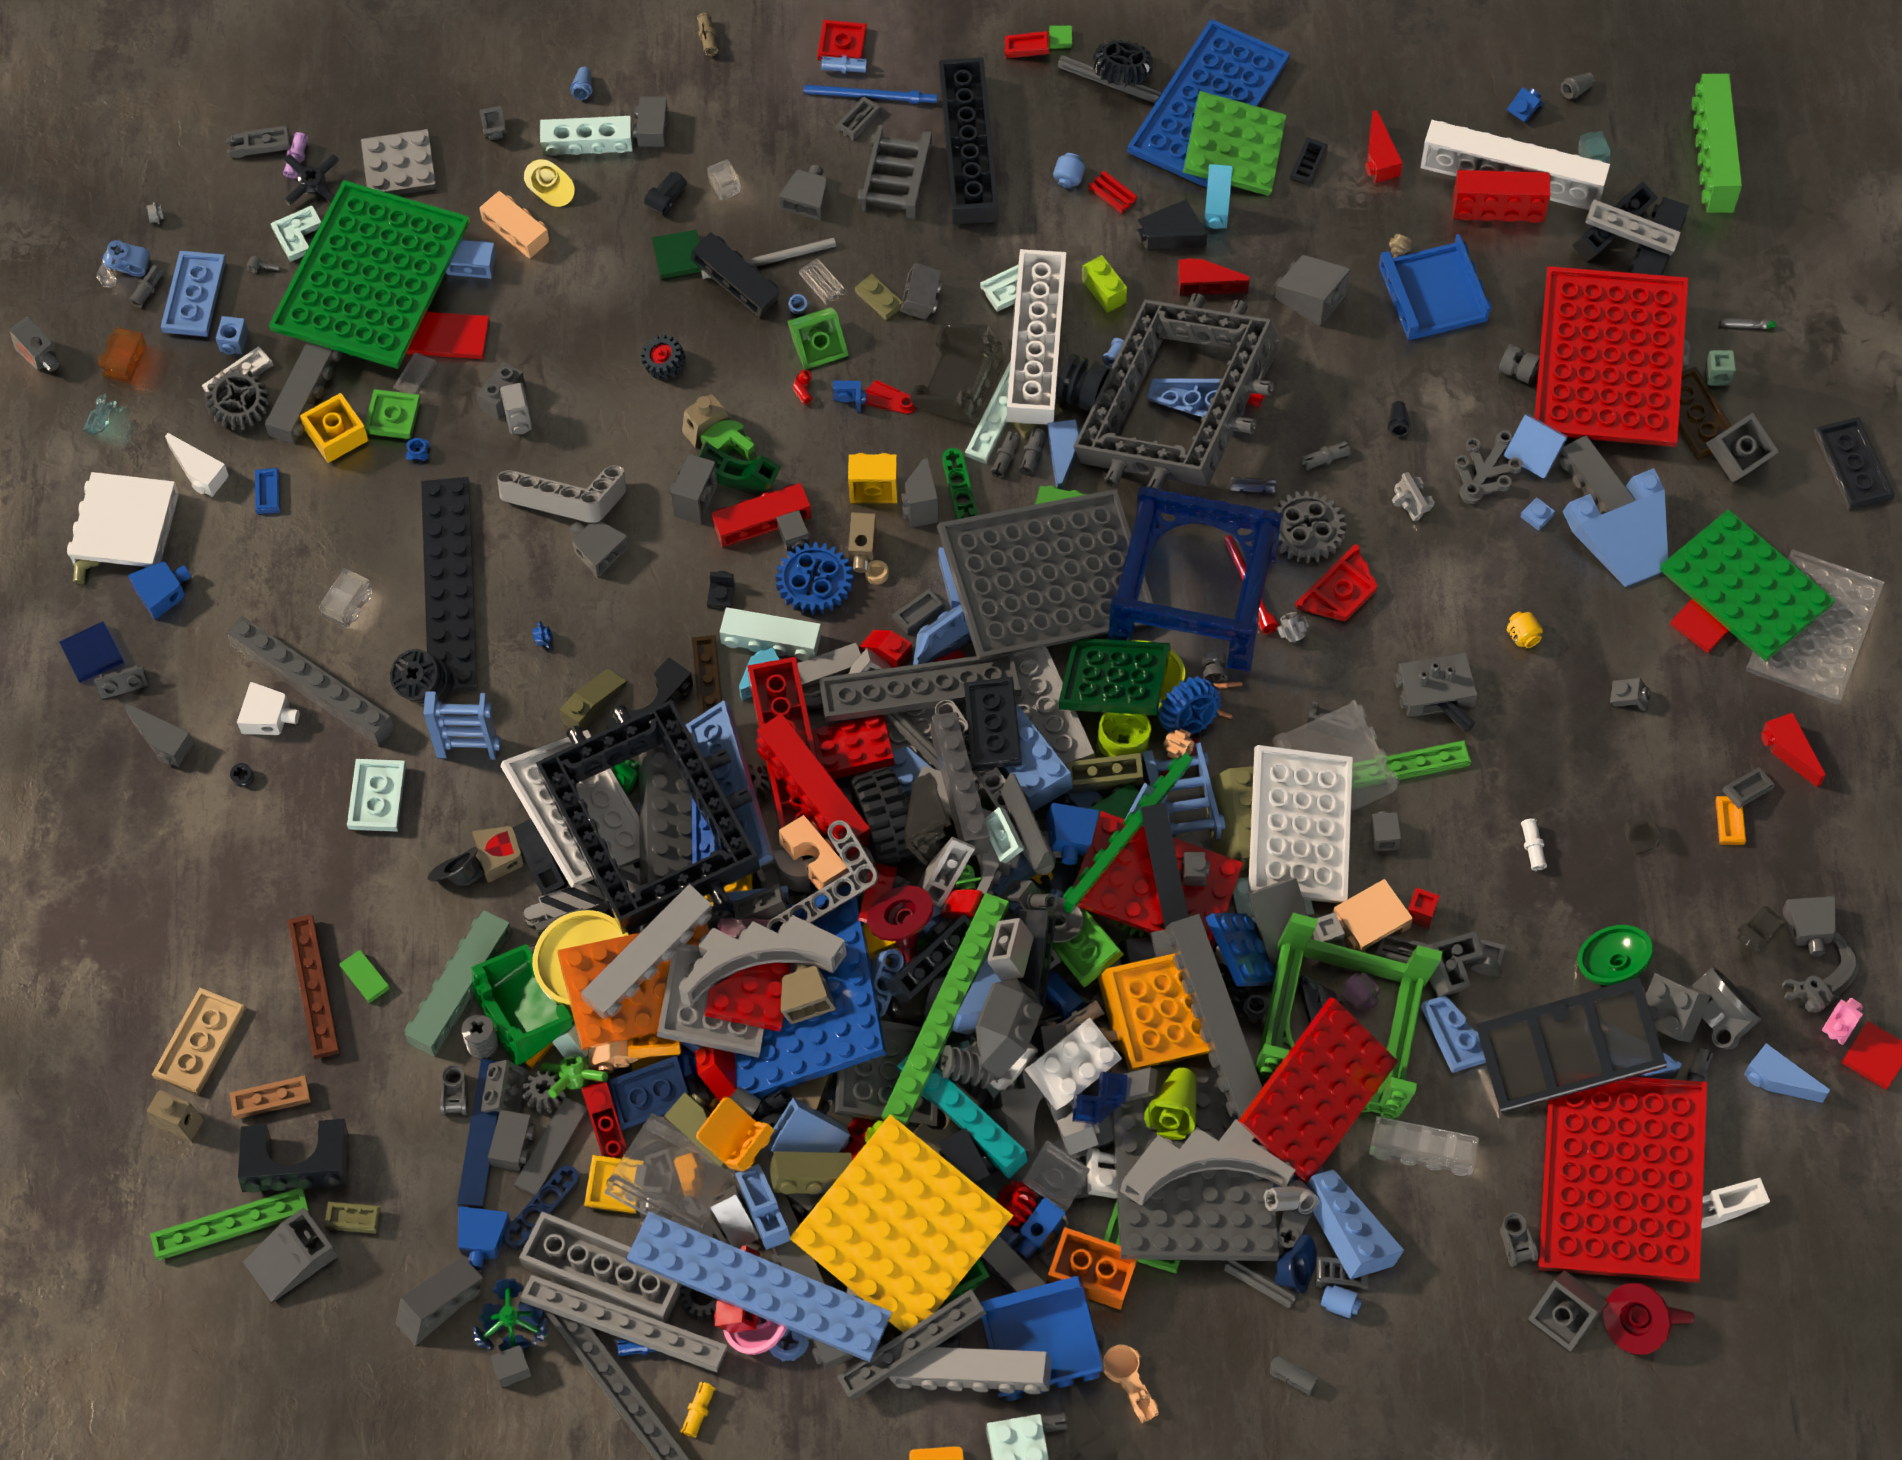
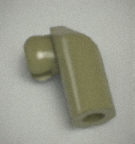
M78 559L74 565L73 582L84 584L86 570L90 567L98 566L100 562Z

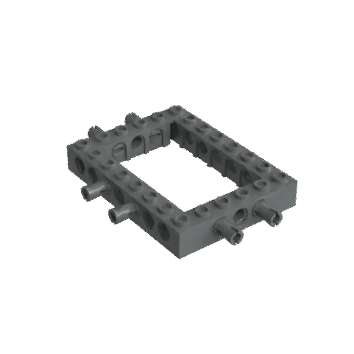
M1196 293L1192 294L1188 306L1144 299L1073 446L1080 463L1109 468L1104 478V483L1110 487L1113 485L1114 488L1118 486L1124 471L1152 476L1146 490L1152 495L1157 490V496L1161 494L1167 479L1208 487L1233 432L1241 431L1253 434L1254 430H1256V419L1241 417L1251 393L1271 396V392L1274 390L1273 381L1258 380L1277 339L1271 319L1244 315L1248 305L1241 300L1240 302L1235 300L1230 313L1202 309L1206 299L1200 294L1196 295ZM1163 338L1236 350L1232 360H1229L1227 363V371L1223 379L1219 381V388L1214 398L1210 400L1211 405L1205 417L1201 419L1202 424L1197 435H1194L1192 438L1193 443L1188 454L1181 445L1170 446L1159 444L1158 441L1147 442L1138 440L1136 437L1131 439L1117 436Z

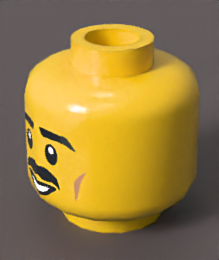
M1519 611L1510 617L1507 632L1518 647L1531 648L1540 642L1543 628L1533 613H1522Z

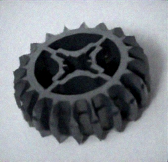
M1112 39L1111 42L1104 41V44H1099L1093 56V69L1096 71V75L1101 76V80H1107L1108 84L1123 85L1125 88L1127 85L1134 87L1135 85H1142L1143 82H1147L1153 70V57L1150 56L1149 51L1145 50L1144 46H1138V43H1131L1130 40L1126 42L1122 39L1119 41Z

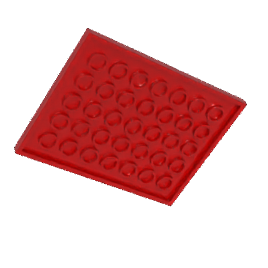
M1547 266L1534 418L1568 436V438L1587 436L1592 440L1676 447L1688 278Z
M1554 1072L1558 1087L1598 1076V1074ZM1631 1077L1548 1101L1539 1270L1563 1272L1565 1270L1568 1273L1699 1283L1707 1082Z

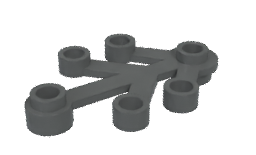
M1503 430L1496 435L1495 447L1485 462H1483L1479 451L1480 441L1477 438H1469L1467 440L1466 451L1470 453L1477 472L1474 480H1472L1468 470L1469 458L1465 455L1456 457L1454 466L1459 471L1463 485L1460 487V497L1465 503L1475 504L1482 499L1483 494L1496 491L1505 492L1511 488L1512 480L1505 474L1520 473L1523 465L1521 459L1512 458L1508 464L1494 467L1501 454L1506 452L1514 436L1510 431ZM1470 444H1475L1477 447H1474V448H1473V447H1470L1469 445H1470ZM1462 461V462H1465L1466 464H1465V465H1460L1458 462ZM1517 464L1519 467L1514 468L1511 465ZM1500 476L1497 482L1483 484L1487 478ZM1501 482H1507L1508 484L1502 485Z

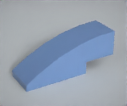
M760 1164L752 1166L744 1172L739 1171L735 1173L766 1250L790 1241L788 1228Z

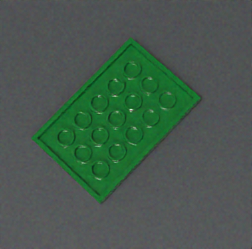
M1729 509L1660 565V571L1765 662L1833 606L1835 599Z

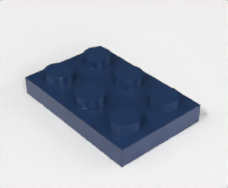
M680 1056L668 1058L607 1081L620 1128L624 1131L665 1116L684 1092L691 1095Z

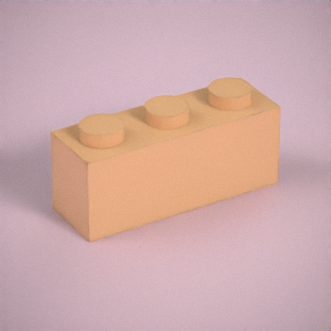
M498 191L480 207L482 221L529 259L549 243L546 225L541 221L537 222L527 209H521L516 205L514 199L509 195L505 196L502 192Z

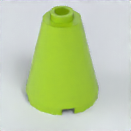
M1187 1068L1174 1069L1146 1108L1144 1116L1146 1125L1149 1129L1151 1126L1156 1129L1157 1135L1163 1138L1182 1140L1187 1134H1192L1195 1129L1197 1078L1191 1070Z

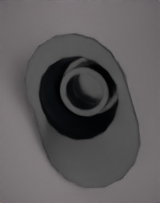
M473 847L463 854L441 863L429 873L428 880L433 882L447 878L458 886L472 884L484 875V870L476 857L478 848Z

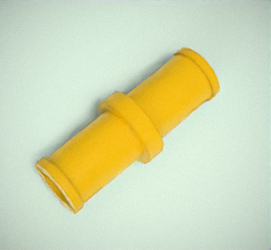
M705 1382L699 1383L693 1403H690L687 1408L689 1413L680 1431L683 1435L697 1438L703 1418L707 1417L709 1413L707 1408L716 1389L714 1386Z

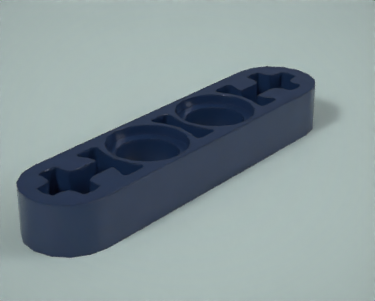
M566 1165L559 1168L506 1228L504 1238L509 1248L520 1250L525 1247L536 1224L529 1223L526 1220L530 1212L536 1211L540 1214L545 1212L553 1216L575 1191L580 1183L578 1171L574 1167ZM572 1174L573 1181H566L563 1184L564 1180L562 1176H570ZM561 1185H562V1189H563V1191H564L563 1193H562L561 1190L558 1188V1187H560ZM549 1192H554L558 1195V1199L552 1204H547L543 1201L545 1194ZM521 1222L524 1224V1226H525L527 1229L530 1230L529 1232H527V1230H526L525 1228H524V1230L521 1232V1230H522V1226L520 1225ZM521 1232L522 1239L520 1241L515 1239L512 1242L511 1234L517 1235Z

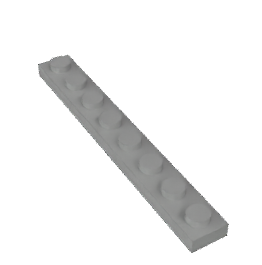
M531 1275L521 1295V1302L714 1372L718 1371L727 1351V1345L534 1275Z

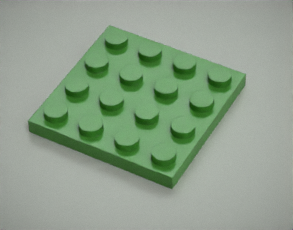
M1200 91L1197 97L1183 173L1208 179L1209 164L1232 166L1231 186L1270 196L1274 184L1286 115Z

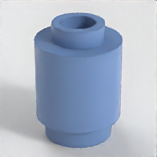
M1336 1285L1333 1287L1327 1286L1322 1297L1321 1306L1326 1307L1327 1311L1351 1318L1353 1314L1358 1315L1362 1300L1358 1299L1359 1293Z

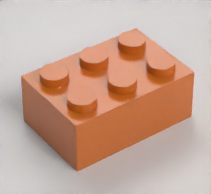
M1064 1227L1046 1284L1080 1276L1087 1299L1121 1310L1137 1259H1121L1119 1245Z

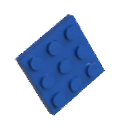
M1213 913L1205 917L1237 987L1269 986L1274 983L1275 967L1268 961L1264 952V943L1257 937L1254 930L1255 924L1247 913Z

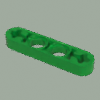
M949 448L943 453L942 462L956 519L965 518L964 512L968 511L969 517L977 516L978 511L964 456L959 449ZM950 457H954L956 460V468L954 469ZM954 476H962L964 482L955 484L951 479ZM959 496H967L970 500L966 504H960L956 499Z

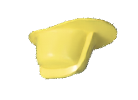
M543 159L532 161L527 166L524 172L526 186L543 201L551 206L561 207L567 205L572 200L575 191L573 181L558 166Z

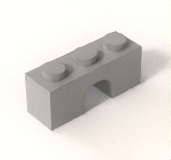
M1082 1092L1058 1110H1055L1045 1097L1048 1109L1054 1122L1058 1125L1069 1156L1099 1145L1096 1134L1100 1133L1095 1118L1089 1119L1092 1117V1113L1088 1103H1082L1085 1101Z

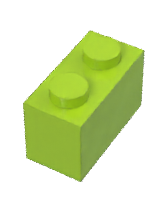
M1102 255L1083 265L1082 281L1106 313L1126 304L1127 287Z

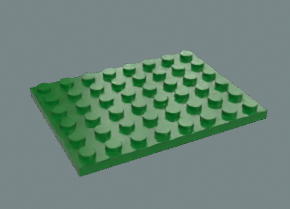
M343 180L269 324L270 331L399 369L471 222L470 217Z

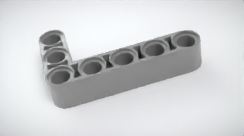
M617 465L605 468L587 489L512 470L503 471L497 476L501 500L589 523L602 520L626 493L624 468Z
M838 820L833 822L828 828V835L850 872L771 919L767 925L768 929L773 931V926L778 921L787 923L792 915L795 916V912L799 908L807 911L808 917L806 922L811 924L877 883L879 879L878 871L848 823ZM838 825H843L847 829L846 837L841 840L836 839L834 836V829ZM851 847H857L860 851V857L856 861H850L847 858V851ZM866 868L873 872V879L869 883H863L860 879L861 871ZM842 882H848L851 885V892L845 897L841 896L838 892V887ZM821 895L827 896L830 901L829 906L824 910L819 909L816 904L817 898Z

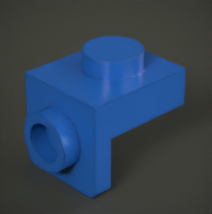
M1522 87L1507 108V111L1524 123H1527L1539 106L1543 107L1545 103L1540 100L1542 95L1532 88L1527 91Z

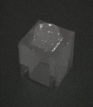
M728 159L707 167L709 182L720 201L725 198H731L741 192L739 178Z

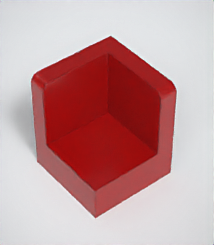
M1416 887L1408 907V912L1413 918V924L1427 929L1430 928L1440 895Z

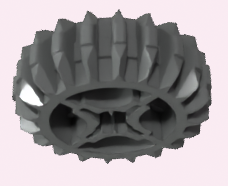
M230 368L228 375L221 371V379L213 377L214 384H208L209 392L205 393V399H207L205 405L206 408H209V415L214 416L216 423L222 421V427L224 428L231 424L232 430L236 429V425H240V428L244 430L246 423L253 427V419L260 421V414H266L265 406L269 405V400L267 399L269 396L268 390H264L266 388L265 383L259 382L260 377L258 375L252 377L250 370L243 374V369L239 368L238 373H234L233 369ZM235 385H242V386H245V387L240 388V387H237V386H235ZM227 389L228 394L222 398V401L218 402L220 394ZM233 394L235 397L241 398V404L239 401H235V399L233 401ZM256 396L252 407L247 409L246 404L251 401L252 397ZM229 411H237L239 413H230Z

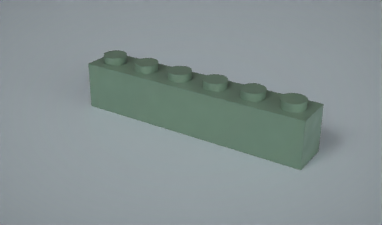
M483 910L479 917L476 916L474 918L469 934L460 940L457 953L453 958L448 959L444 968L445 972L441 978H437L434 981L431 994L421 1002L418 1008L419 1013L414 1020L408 1022L405 1028L408 1044L434 1057L474 995L471 967L498 956L512 934L510 922Z

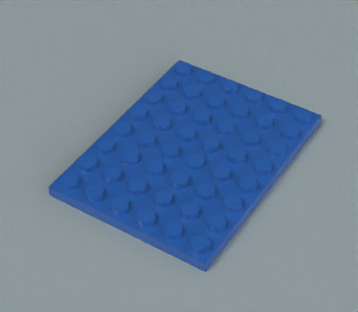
M851 885L838 888L839 894L844 897L848 896L851 892ZM821 895L817 898L816 904L819 909L824 910L829 906L830 901L827 896ZM858 895L811 923L845 940L847 954L834 973L818 968L827 981L836 1010L792 1025L783 1016L780 1032L764 1029L759 1057L735 1053L737 1087L740 1086L757 1098H761L775 1093L782 1088H790L887 1054L864 924L858 921L861 910ZM797 903L792 904V905H789L788 908H791L792 906L796 905ZM799 908L795 912L796 917L806 921L808 914L805 909ZM783 923L773 926V931L778 933ZM795 963L791 965L790 974L795 972Z

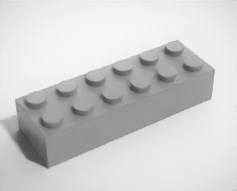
M541 1212L519 1257L524 1269L551 1280L554 1279L556 1282L600 1300L667 1323L680 1296V1288L682 1289V1284L627 1262L626 1258L631 1247L545 1212Z

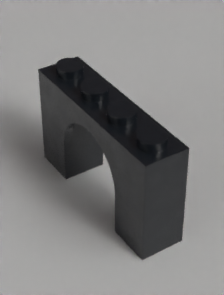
M345 1119L319 1120L318 1142L314 1153L305 1161L294 1165H282L270 1158L271 1136L267 1124L241 1126L238 1180L242 1192L256 1193L267 1190L282 1191L294 1188L308 1189L320 1186L334 1187L346 1185L348 1130Z

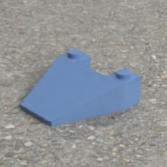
M1654 468L1633 476L1626 485L1627 490L1635 499L1632 503L1601 515L1591 494L1569 502L1562 511L1576 537L1624 587L1662 573L1660 565L1668 559L1665 489Z

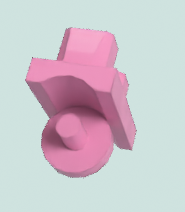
M1850 998L1847 1002L1841 999L1822 1031L1827 1033L1829 1038L1837 1039L1840 1044L1844 1045L1863 1015L1860 1012L1863 1005L1853 998Z

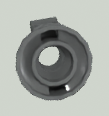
M1714 966L1692 985V987L1711 995L1702 1018L1714 1029L1712 1041L1720 1048L1731 1050L1737 1047L1740 1038L1762 1019L1760 1013L1745 995ZM1725 1031L1731 1033V1040L1727 1044L1721 1042V1034Z

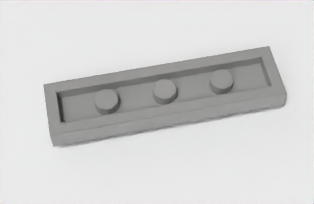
M1595 199L1591 204L1585 221L1587 224L1671 256L1675 251L1681 233Z

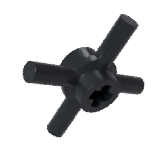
M291 154L287 155L284 161L299 174V186L284 199L285 202L291 206L305 192L310 194L319 192L329 203H332L335 195L324 186L326 181L324 174L339 159L332 154L318 168L314 166L305 168Z

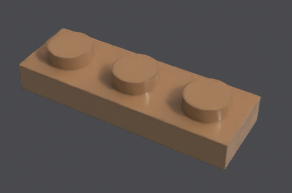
M305 1075L229 1093L235 1120L311 1102Z

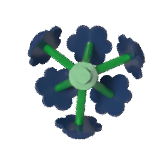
M512 1278L496 1281L493 1293L498 1294L500 1299H504L506 1306L502 1307L501 1304L493 1305L491 1303L483 1306V1313L479 1315V1321L483 1323V1329L486 1333L481 1331L476 1325L473 1327V1339L480 1348L484 1349L487 1347L488 1350L492 1351L494 1344L489 1337L495 1331H501L503 1325L508 1327L509 1336L504 1337L503 1343L498 1346L502 1352L516 1346H521L524 1353V1350L529 1347V1341L523 1339L522 1335L515 1336L513 1326L516 1324L521 1325L524 1329L535 1332L531 1343L532 1346L536 1344L537 1340L542 1342L548 1336L547 1318H544L540 1323V1318L544 1314L543 1309L521 1301L518 1305L520 1311L511 1306V1297H518L519 1292L524 1289L522 1283H517Z

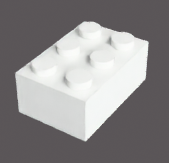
M1089 1018L1024 1070L1055 1110H1058L1069 1103L1122 1058L1091 1018Z

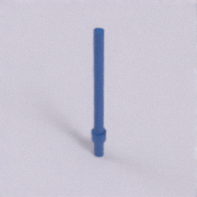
M804 85V94L858 98L864 96L872 99L910 101V104L938 102V94L920 93L917 90L900 92Z

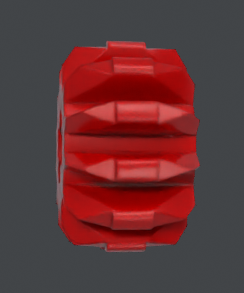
M1013 1180L1010 1185L1004 1184L1003 1190L998 1191V1197L994 1199L1013 1215L1007 1223L1009 1226H1018L1021 1221L1026 1223L1027 1217L1032 1215V1210L1038 1206L1035 1202L1037 1200L1035 1192L1022 1181L1016 1182Z

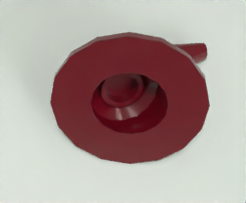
M906 885L896 887L882 894L873 903L868 912L867 924L872 934L881 940L896 942L904 958L903 966L915 956L919 931L928 924L933 914V900L929 893L921 887Z
M1626 1283L1614 1289L1606 1299L1608 1303L1603 1310L1604 1326L1611 1340L1622 1350L1632 1354H1649L1660 1349L1669 1337L1672 1324L1694 1322L1693 1312L1668 1307L1660 1294L1653 1288L1641 1283Z

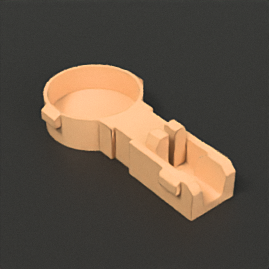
M1123 1344L1115 1345L1104 1356L1103 1364L1105 1371L1103 1372L1110 1380L1120 1383L1122 1388H1125L1137 1417H1139L1141 1423H1144L1158 1416L1159 1411L1156 1401L1151 1398L1145 1385H1142L1138 1370L1141 1356L1137 1350Z

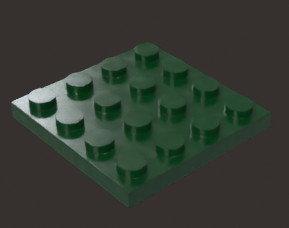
M1088 638L1073 641L1058 701L1059 710L1157 715L1171 651L1170 643Z

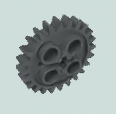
M1308 490L1305 491L1304 496H1301L1296 491L1295 498L1288 494L1286 502L1280 499L1278 507H1273V514H1270L1268 530H1270V539H1274L1273 546H1280V553L1288 551V559L1296 555L1297 562L1302 557H1305L1307 563L1310 562V557H1314L1316 562H1319L1320 555L1328 559L1329 552L1335 554L1336 548L1341 547L1342 539H1345L1346 533L1345 515L1340 514L1341 507L1334 508L1335 500L1326 502L1327 495L1320 499L1318 498V492H1315L1313 496H1309ZM1288 518H1295V519H1297V520L1292 521V520H1289ZM1318 533H1325L1326 535H1325V536H1322V535H1319ZM1295 538H1302L1303 540L1298 541Z

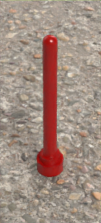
M1230 535L1226 536L1224 539L1225 544L1260 616L1258 625L1263 634L1272 633L1277 630L1280 624L1276 616L1268 612L1234 538Z

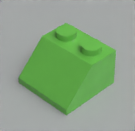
M831 307L787 321L793 343L805 370L849 356L837 312Z

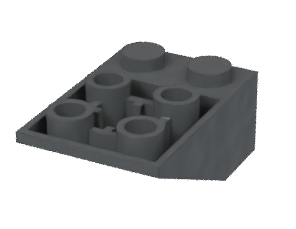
M302 1208L283 1221L243 1263L268 1299L273 1303L336 1259L337 1255L305 1208Z

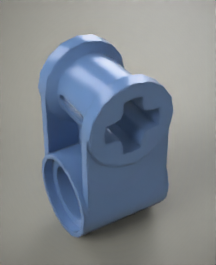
M115 240L108 244L107 252L103 256V263L110 269L125 272L135 277L145 276L150 252L143 247Z

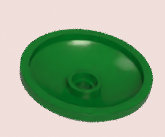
M1631 925L1610 926L1597 931L1583 943L1578 953V966L1582 975L1589 981L1599 985H1614L1632 980L1644 972L1653 958L1654 948L1648 934L1640 928Z

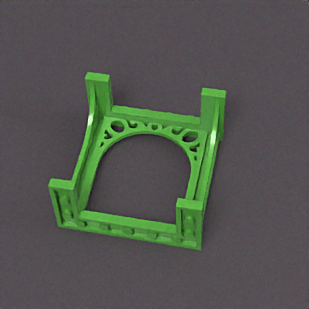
M1292 913L1278 941L1277 950L1280 951L1258 1058L1254 1063L1261 1085L1264 1086L1295 1045L1290 1031V1016L1302 958L1306 957L1401 982L1387 1050L1398 1060V1063L1362 1111L1380 1113L1382 1117L1387 1119L1399 1118L1416 1092L1417 1083L1406 1081L1409 1058L1423 988L1440 963L1442 951L1417 945L1407 964L1311 939L1318 919ZM1283 1044L1287 1045L1290 1050L1284 1049Z

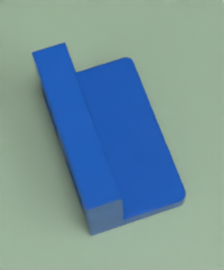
M1051 970L1049 972L1046 1002L1066 1020L1072 1016V1012L1075 1010L1078 1012L1084 1008L1085 1003L1054 970Z

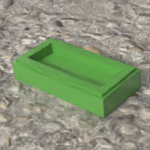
M358 950L339 964L368 1003H371L390 989L389 985L361 950Z

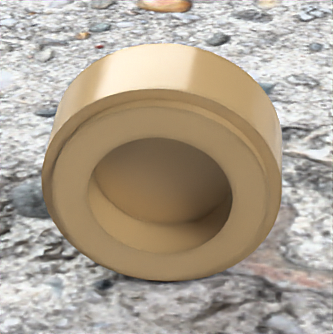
M881 560L870 561L867 566V572H865L866 580L874 585L886 582L889 577L887 564Z

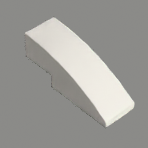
M1761 1178L1711 1191L1710 1195L1703 1196L1702 1229L1741 1216L1768 1204L1770 1200Z

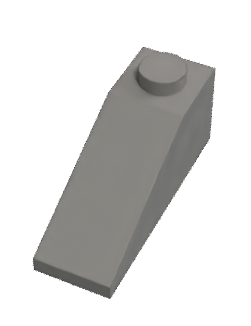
M951 837L929 863L918 883V887L929 893L934 906L942 908L974 852L975 846Z

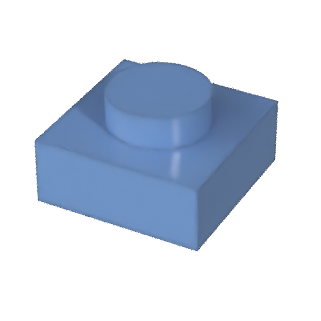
M1536 497L1521 512L1520 517L1539 531L1554 516L1555 511Z

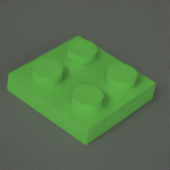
M374 389L365 422L366 433L411 439L421 401L420 395Z

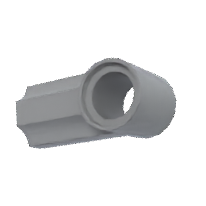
M1300 1180L1290 1183L1288 1187L1266 1189L1264 1194L1265 1207L1269 1211L1297 1209L1302 1214H1309L1314 1211L1319 1202L1318 1197Z

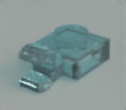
M106 394L97 397L95 409L90 411L83 429L89 435L103 431L107 427L109 413L116 407L115 400L110 401L108 405L105 403Z

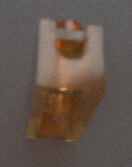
M118 327L115 328L113 335H110L107 340V348L104 354L100 355L98 366L104 369L103 376L105 378L130 384L147 346L142 333Z

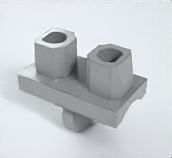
M1409 472L1403 473L1401 481L1394 486L1396 494L1392 499L1394 506H1403L1413 521L1419 520L1423 513L1430 511L1435 504L1431 496H1422L1421 492L1424 489V483L1421 478H1412Z

